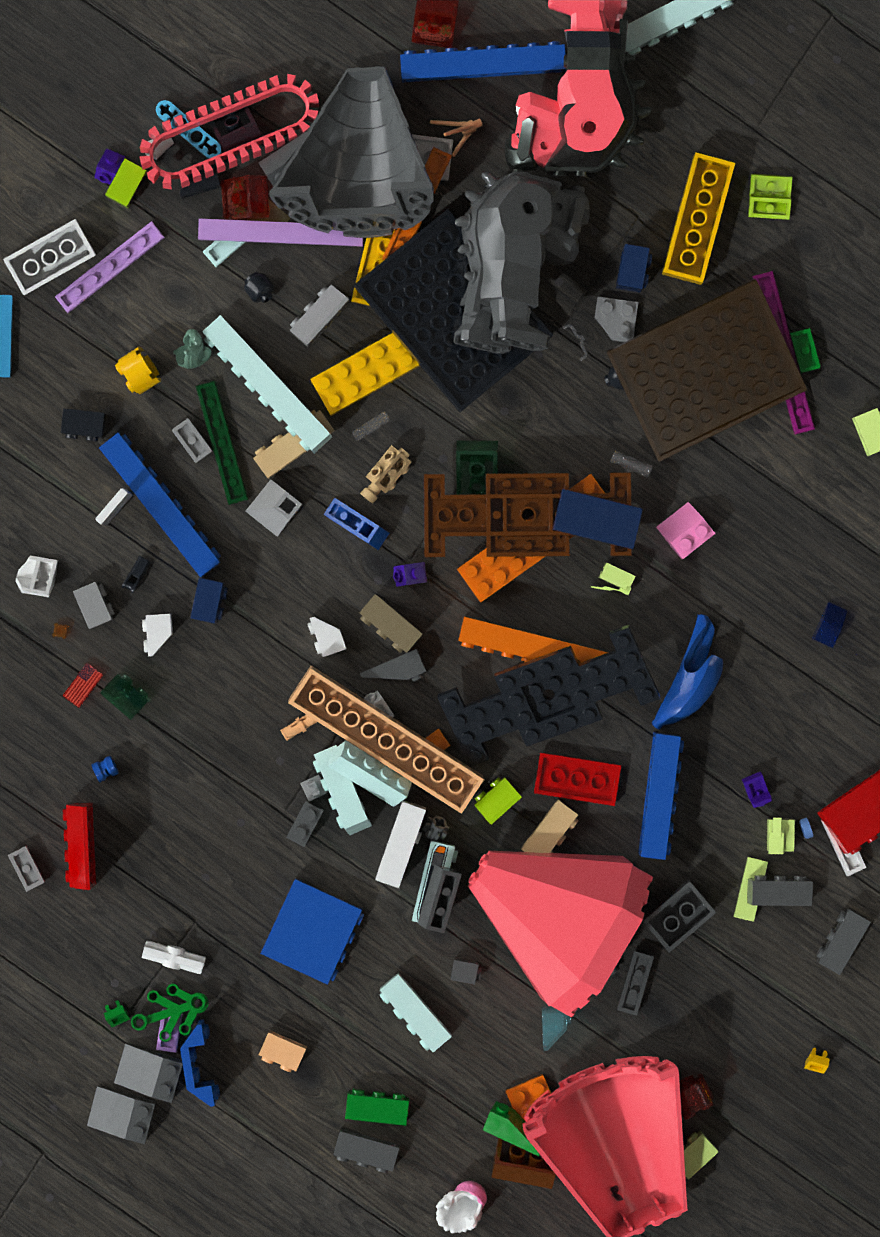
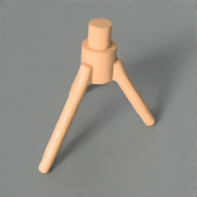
M480 119L467 122L430 121V124L460 127L443 134L445 137L459 132L463 134V138L454 149L452 157L456 156L465 141L471 136V133L483 126Z

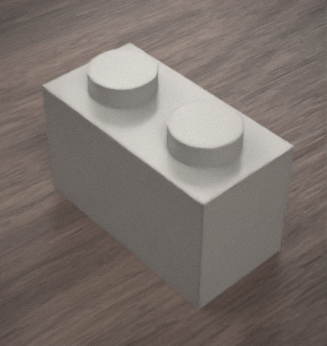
M93 582L73 591L89 629L113 620L112 615L115 612L111 603H106L104 596L107 594L102 584L99 585L98 582Z

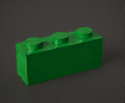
M352 1089V1092L348 1091L345 1119L406 1126L409 1098H405V1094L393 1093V1096H386L385 1092L373 1091V1094L364 1093L365 1090Z

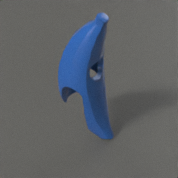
M697 614L696 625L677 675L655 719L652 721V725L659 730L663 725L674 724L696 712L710 697L720 679L723 659L711 655L706 660L715 631L707 615Z

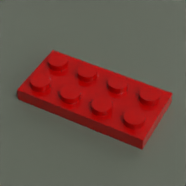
M540 752L534 793L615 806L621 765Z

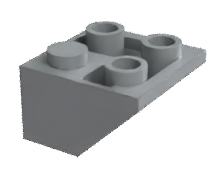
M270 480L247 508L246 512L278 537L303 504L273 480Z

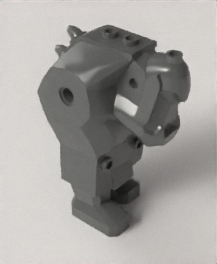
M482 172V179L486 183L484 186L486 189L479 193L473 190L466 191L465 196L471 201V206L465 216L455 220V224L461 226L464 242L459 247L458 252L466 254L471 272L464 274L469 283L460 302V306L465 308L462 325L455 332L454 343L500 354L511 351V346L531 351L548 349L550 335L529 325L531 310L538 306L540 268L545 260L553 266L574 262L579 253L578 235L581 232V227L586 225L589 220V198L586 196L585 188L582 186H573V190H560L561 182L547 177L531 175L527 172H513L501 178L499 176L495 177L488 172Z

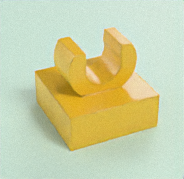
M813 1048L805 1061L804 1069L824 1074L830 1061L829 1058H826L827 1051L824 1050L822 1056L816 1055V1048Z

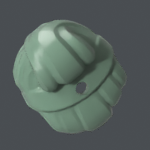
M195 329L187 330L183 338L185 345L173 351L178 365L187 369H194L203 365L211 356V349L208 346H204L201 335Z

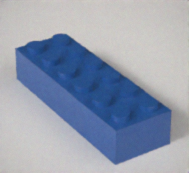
M653 732L638 851L641 857L666 860V855H670L671 843L668 842V836L673 834L674 823L670 820L671 814L675 815L676 802L673 801V796L678 793L679 782L676 781V773L680 774L681 761L678 760L679 753H683L684 741L681 740L679 735Z

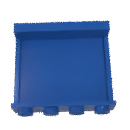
M295 878L260 954L328 985L329 980L334 981L338 970L335 969L338 961L342 963L347 951H344L346 944H351L356 934L352 932L355 924L360 925L363 919L362 908H358L304 883L303 880Z

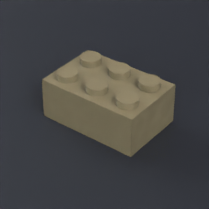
M376 594L360 611L362 615L360 619L368 626L373 624L378 628L376 633L384 640L387 637L394 642L391 646L400 653L403 650L407 653L422 635L417 628Z

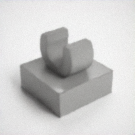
M319 774L300 783L309 802L328 793L321 784Z

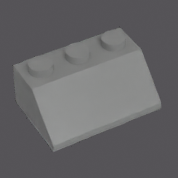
M333 285L329 287L324 286L317 294L319 296L315 303L311 301L304 308L306 313L301 318L297 316L290 324L292 327L290 332L308 348L350 303L349 299Z

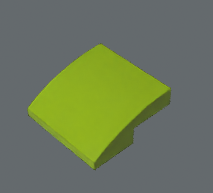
M751 174L748 217L789 220L793 177Z

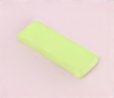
M747 857L733 917L754 922L757 906L747 903L748 878H754V875H765L768 861Z

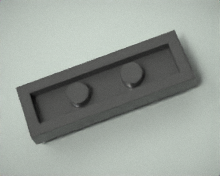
M633 951L618 1003V1011L637 1016L654 956Z

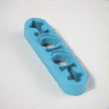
M163 100L157 104L156 113L164 122L171 119V117L166 113L161 115V107L170 106L169 111L173 115L175 111L178 112L174 117L182 115V118L189 123L186 115L171 102ZM174 117L170 122L172 129L177 128L174 123ZM199 126L179 134L208 159L222 153L220 144ZM199 131L202 133L203 137L200 142H193L191 140L193 132ZM206 138L210 139L207 141L208 145L211 147L217 146V154L212 153L209 155L207 147L203 146V149L200 148L205 143Z

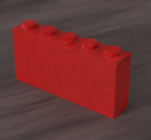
M880 770L817 812L844 854L851 853L853 855L862 849L860 845L866 841L871 843L879 837L877 834L880 833Z

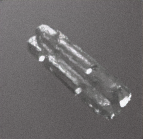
M382 412L377 415V418L374 417L363 424L360 429H355L352 432L354 438L359 441L364 438V435H369L380 428L381 424L384 425L389 422L390 418L387 413Z

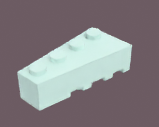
M335 745L314 754L316 760L313 761L317 773H322L324 779L320 781L324 790H329L331 798L328 800L332 809H337L339 816L336 819L340 828H344L349 835L371 827L372 824L365 814L364 805L357 795L358 792L354 783L328 767L332 750L337 747Z

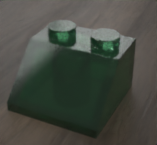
M119 673L104 687L100 694L132 720L150 701L147 698L149 694L143 688L139 687L137 689L132 685L133 680L127 674L121 675Z

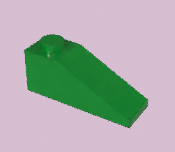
M496 1101L488 1115L483 1131L537 1156L540 1155L523 1131V1123L526 1121L514 1109Z

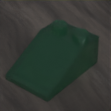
M457 441V495H486V474H498V441Z

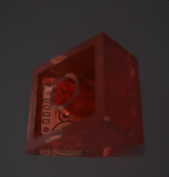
M417 0L411 42L452 48L459 0Z
M246 175L221 180L223 220H257L269 217L267 176Z

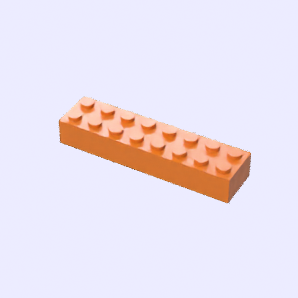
M592 474L569 489V491L581 494H605ZM534 515L526 519V521L532 520ZM484 549L460 566L457 571L481 603L546 556L487 557L486 549Z
M468 617L463 618L458 641L462 642L461 646L472 649L474 645L481 646V651L492 654L494 650L501 651V656L512 659L514 655L521 656V661L524 662L568 646L572 647L580 663L608 653Z

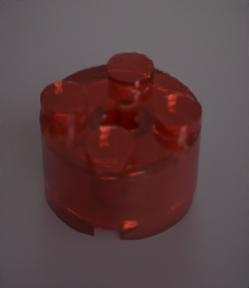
M698 1074L699 1077L697 1078L691 1075L679 1081L681 1114L685 1120L692 1118L695 1112L701 1109L706 1110L713 1106L712 1100L714 1095L702 1074Z

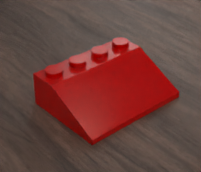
M93 803L67 804L66 809H63V821H67V829H64V841H68V850H65V862L69 863V870L65 872L66 882H69L71 888L91 890L96 885Z

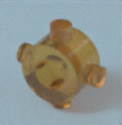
M55 623L52 636L65 639L68 626Z

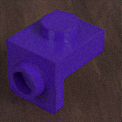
M106 148L96 167L95 178L102 183L111 185L125 156Z
M425 562L393 567V578L397 587L427 582Z
M761 772L742 779L753 808L764 806L772 801Z

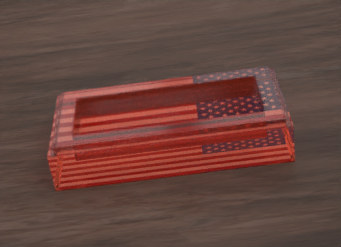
M86 663L62 696L79 708L103 677V674Z

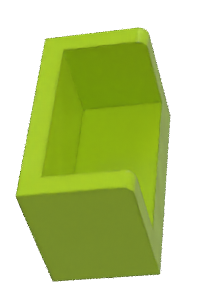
M124 159L105 195L129 209V203L144 175H147V170H143L142 167Z

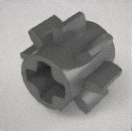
M436 815L433 819L431 817L427 818L422 830L425 831L428 839L436 842L438 838L444 840L449 827L444 818Z

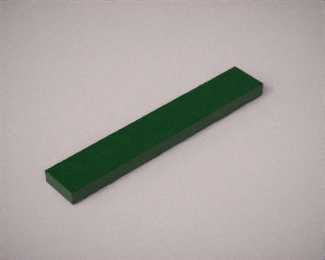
M216 381L195 386L228 505L249 500Z

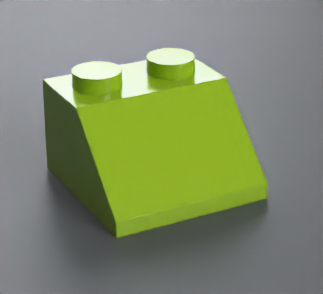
M505 777L502 779L496 778L490 784L492 788L487 793L483 790L474 798L476 800L474 803L475 807L491 825L522 798L520 793Z

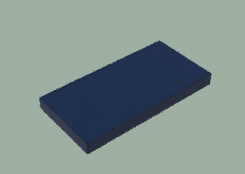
M562 489L552 530L633 549L643 509Z

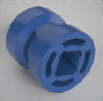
M111 756L105 757L102 762L97 761L91 764L99 782L105 781L108 776L119 774Z

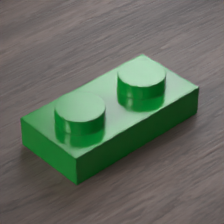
M808 328L790 333L800 373L821 368L811 329Z

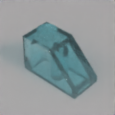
M541 1007L543 1051H548L565 1033L567 1024H571V1017L554 1007Z

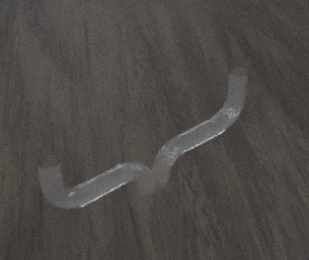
M571 324L563 326V329L570 327L574 335L581 339L580 346L584 351V356L579 359L582 361L588 354L583 345L585 338L583 335L579 336Z

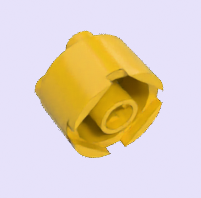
M140 346L118 359V363L115 365L120 375L124 374L128 380L126 382L128 389L132 393L135 391L138 394L144 393L162 381L161 378L156 377L160 374L148 355L144 357L141 354L144 350Z

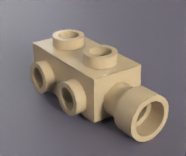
M391 445L367 474L366 478L372 483L368 488H364L360 494L373 504L381 490L387 493L388 490L394 489L397 479L401 474H406L409 470L411 461L408 457L410 454L401 447L397 450Z

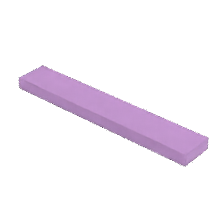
M151 221L56 295L55 298L65 311L70 313L165 237Z

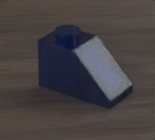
M828 602L812 640L833 648L841 632L847 610Z

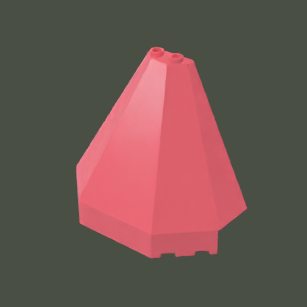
M488 851L487 854L481 857L477 872H473L468 881L470 883L468 885L469 889L540 998L549 1007L552 1006L572 1017L577 1008L581 1009L590 1002L592 994L597 996L602 991L644 917L641 909L643 905L647 904L650 892L647 888L652 882L653 877L633 866V863L623 856Z

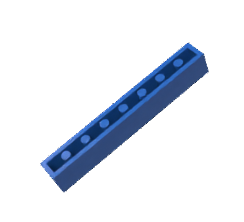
M558 41L548 42V45L540 46L539 43H528L527 47H519V44H509L507 48L491 45L486 46V49L478 50V47H467L466 51H458L457 48H447L445 52L429 49L425 50V53L419 54L416 51H405L403 55H400L402 83L566 72V67H564L565 44L560 45Z
M120 433L115 434L101 445L99 449L197 574L203 577L221 563L219 560L221 555L214 547L209 548L206 544L208 541L207 537L202 531L198 533L193 527L195 522L189 515L185 517L180 511L183 507L177 499L172 500L169 497L168 493H170V490L163 482L161 484L158 483L155 479L158 475L152 467L149 466L147 468L143 464L145 459L138 450L135 452L130 447L132 442L126 434L122 436Z

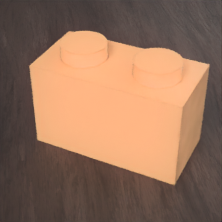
M269 1030L259 1055L262 1056L261 1060L269 1064L276 1062L281 1065V1069L287 1072L297 1071L307 1046Z

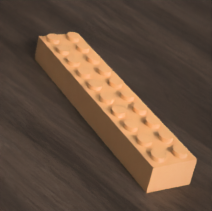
M313 666L309 667L288 700L289 704L461 814L484 781L482 774Z

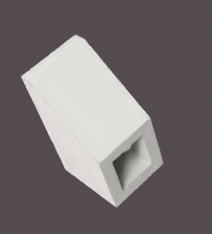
M172 614L146 615V619L142 620L143 632H147V640H144V652H148V656H154L173 635Z
M316 617L310 618L311 622L307 624L311 635H316L318 642H315L314 645L318 654L322 653V656L325 657L347 649L340 629Z

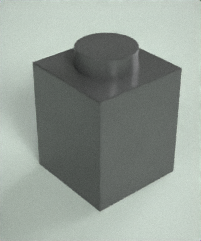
M454 958L451 980L475 985L476 980H480L482 968H478V962Z

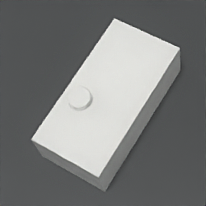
M74 219L3 260L22 294L26 295L94 257L96 253L78 221Z
M406 800L402 801L375 880L399 888L414 843H419L422 834L419 832L426 812V807Z

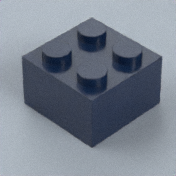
M629 244L624 245L616 289L640 293L643 288L647 287L649 274H645L646 268H649L651 265L652 254H649L650 248Z
M204 578L198 579L191 619L210 623H217L218 620H222L224 608L221 607V602L226 600L228 592L225 583Z

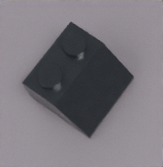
M248 106L210 121L224 152L262 137Z

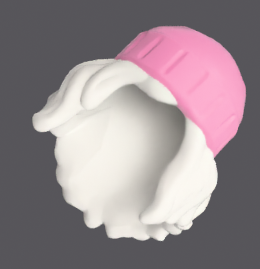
M468 1180L459 1184L455 1191H450L444 1195L436 1205L438 1225L442 1226L445 1231L450 1230L451 1233H461L476 1228L482 1217V1209L487 1202L485 1189L479 1183Z

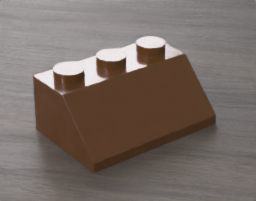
M498 1138L491 1178L552 1189L556 1174L541 1155L537 1156Z

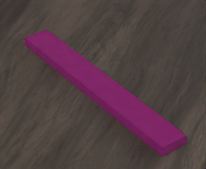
M773 271L752 276L753 280H757L799 371ZM805 391L786 400L794 435L815 430Z

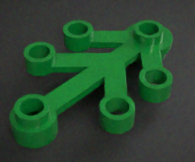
M170 984L166 989L168 995L172 997L178 996L186 1001V1003L178 1005L160 996L157 991L152 990L147 994L148 1001L158 1003L168 1009L148 1016L136 1014L131 1019V1026L137 1031H143L147 1028L148 1024L170 1017L164 1030L159 1034V1038L163 1042H169L172 1039V1031L181 1014L189 1011L185 1022L179 1026L180 1034L187 1036L192 1031L191 1026L197 1014L203 1013L208 1008L209 1001L204 994L194 993L191 995L179 989L176 984ZM175 986L177 991L171 994L170 988ZM152 993L157 994L156 1000L150 999ZM198 999L202 1001V1005L200 1007H196L195 1002ZM139 1019H143L144 1024L141 1027L137 1025V1021ZM185 1025L189 1027L187 1033L182 1032V1027ZM164 1032L169 1033V1038L166 1040L162 1038Z

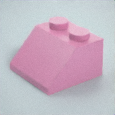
M689 502L656 527L681 559H684L715 534L704 518Z

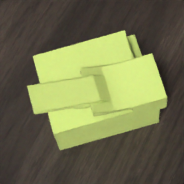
M605 563L598 578L619 587V590L606 586L602 588L591 586V588L608 591L616 590L629 595L631 585L636 576L609 563Z
M782 818L767 819L768 854H784V851L794 852L795 820Z

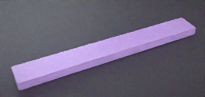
M199 219L198 240L363 246V238L344 237L342 231L332 230L328 234L301 223Z

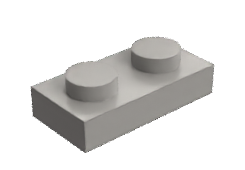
M189 418L172 429V432L195 463H198L213 452Z
M28 846L8 855L26 892L45 883Z

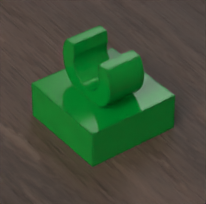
M118 1000L115 1001L117 1004L115 1009L111 1010L109 1005L105 1006L107 1012L104 1013V1016L111 1027L131 1020L128 1012Z

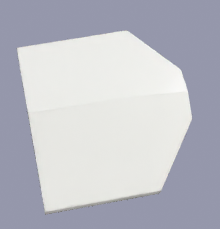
M29 556L26 563L18 570L16 583L21 593L49 597L55 583L58 560Z

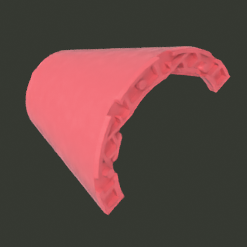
M652 1056L616 1059L617 1064L615 1065L612 1064L605 1067L601 1063L577 1072L558 1083L560 1087L551 1094L549 1090L544 1092L530 1106L524 1116L526 1122L523 1123V1131L529 1142L606 1237H631L639 1235L650 1224L652 1226H659L664 1221L679 1217L683 1212L688 1211L679 1070L673 1062L667 1059L660 1062L658 1057ZM613 1186H618L619 1191L616 1194L623 1198L622 1201H617L614 1196L612 1197L613 1193L610 1189Z

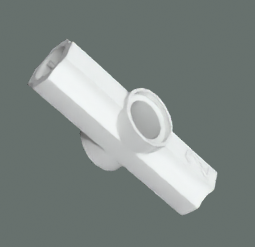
M148 940L142 954V958L162 963L165 967L176 970L184 969L197 974L202 973L206 959L205 956L187 952L178 946H166Z

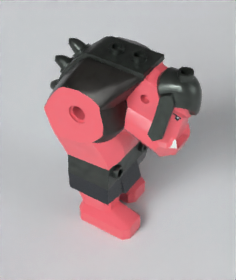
M548 0L549 9L571 16V29L564 30L568 44V55H564V67H566L567 72L558 84L557 101L534 92L519 95L516 103L518 115L516 130L512 134V138L506 139L505 142L507 165L512 169V173L536 170L540 166L545 168L546 172H553V176H566V172H574V176H586V173L601 171L607 165L626 168L628 163L621 157L622 153L620 151L624 146H639L644 143V139L635 135L636 131L634 130L637 122L647 117L652 111L651 107H639V104H636V91L644 87L645 81L629 79L624 65L635 61V56L626 52L628 21L623 20V15L627 10V0Z

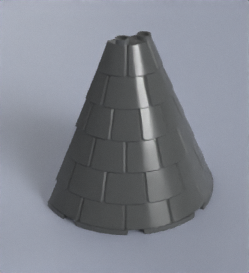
M380 66L348 68L307 130V135L282 170V175L269 191V195L279 209L284 207L289 211L290 218L329 234L330 231L336 230L342 231L344 237L372 238L392 235L394 229L398 228L408 230L420 223L430 212V205L434 200L432 182L426 172L425 165L418 152L417 145L410 132L409 125L402 112L386 68Z

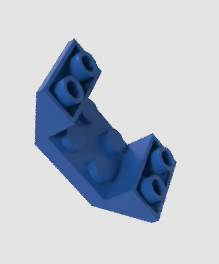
M204 1019L199 1020L184 1041L180 1051L187 1090L212 1107L219 1100V1086L215 1085L214 1080L199 1082V1079H201L199 1067H195L197 1059L195 1046L205 1045L210 1036L209 1025L205 1024Z

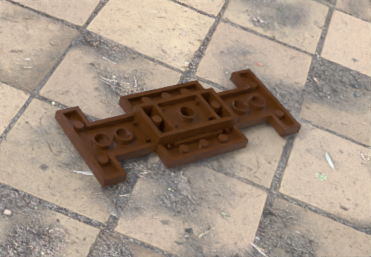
M569 473L486 474V495H445V474H424L425 557H445V537L486 536L487 557L569 556V536L576 535L552 530L562 489L569 490ZM610 473V494L585 495L631 506V473ZM531 509L534 513L533 519L530 521L524 520L522 518L523 510ZM610 544V556H632V549Z

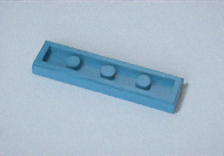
M0 295L1 378H11L13 295Z

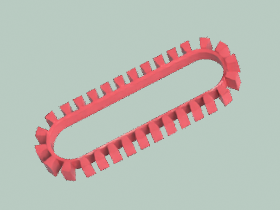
M287 74L288 84L280 85L278 75L269 78L270 86L272 87L269 90L267 89L266 80L258 83L260 93L257 95L254 85L247 87L246 95L248 98L245 100L242 90L234 93L235 104L231 103L230 95L222 98V104L225 107L223 109L219 108L218 100L211 102L210 109L213 112L211 114H208L206 105L198 108V114L201 118L196 119L194 110L186 112V119L189 123L184 124L182 115L174 117V123L177 128L172 129L170 119L162 122L164 133L159 134L155 126L148 131L149 137L154 140L152 144L142 139L140 145L141 153L150 154V156H139L142 169L144 170L152 166L153 169L147 172L148 179L155 184L159 176L164 177L162 182L163 188L172 190V179H180L182 188L190 185L187 177L189 174H192L194 183L201 181L202 177L199 172L201 169H204L206 178L213 176L214 172L211 165L216 164L218 173L225 171L226 167L223 160L228 159L229 168L237 166L238 163L235 155L240 154L241 163L250 161L247 150H252L253 158L262 156L259 145L263 144L265 154L273 151L271 141L274 139L277 149L285 145L284 135L287 134L288 140L291 142L297 138L295 131L299 129L301 134L306 132L310 127L306 124V121L308 120L313 123L319 114V111L309 110V108L319 107L317 93L307 98L306 95L311 92V84L304 80L300 88L295 86L296 75ZM280 92H293L299 95L305 103V114L297 123L181 171L166 172L160 169L154 162L153 154L155 148L162 141Z

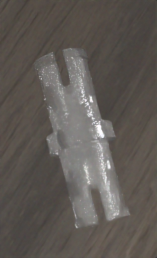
M616 450L610 460V463L619 465L627 469L626 471L636 472L648 478L653 467L637 460L634 456L630 457Z

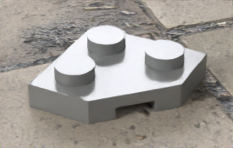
M597 297L594 318L612 341L626 342L634 337L638 302Z

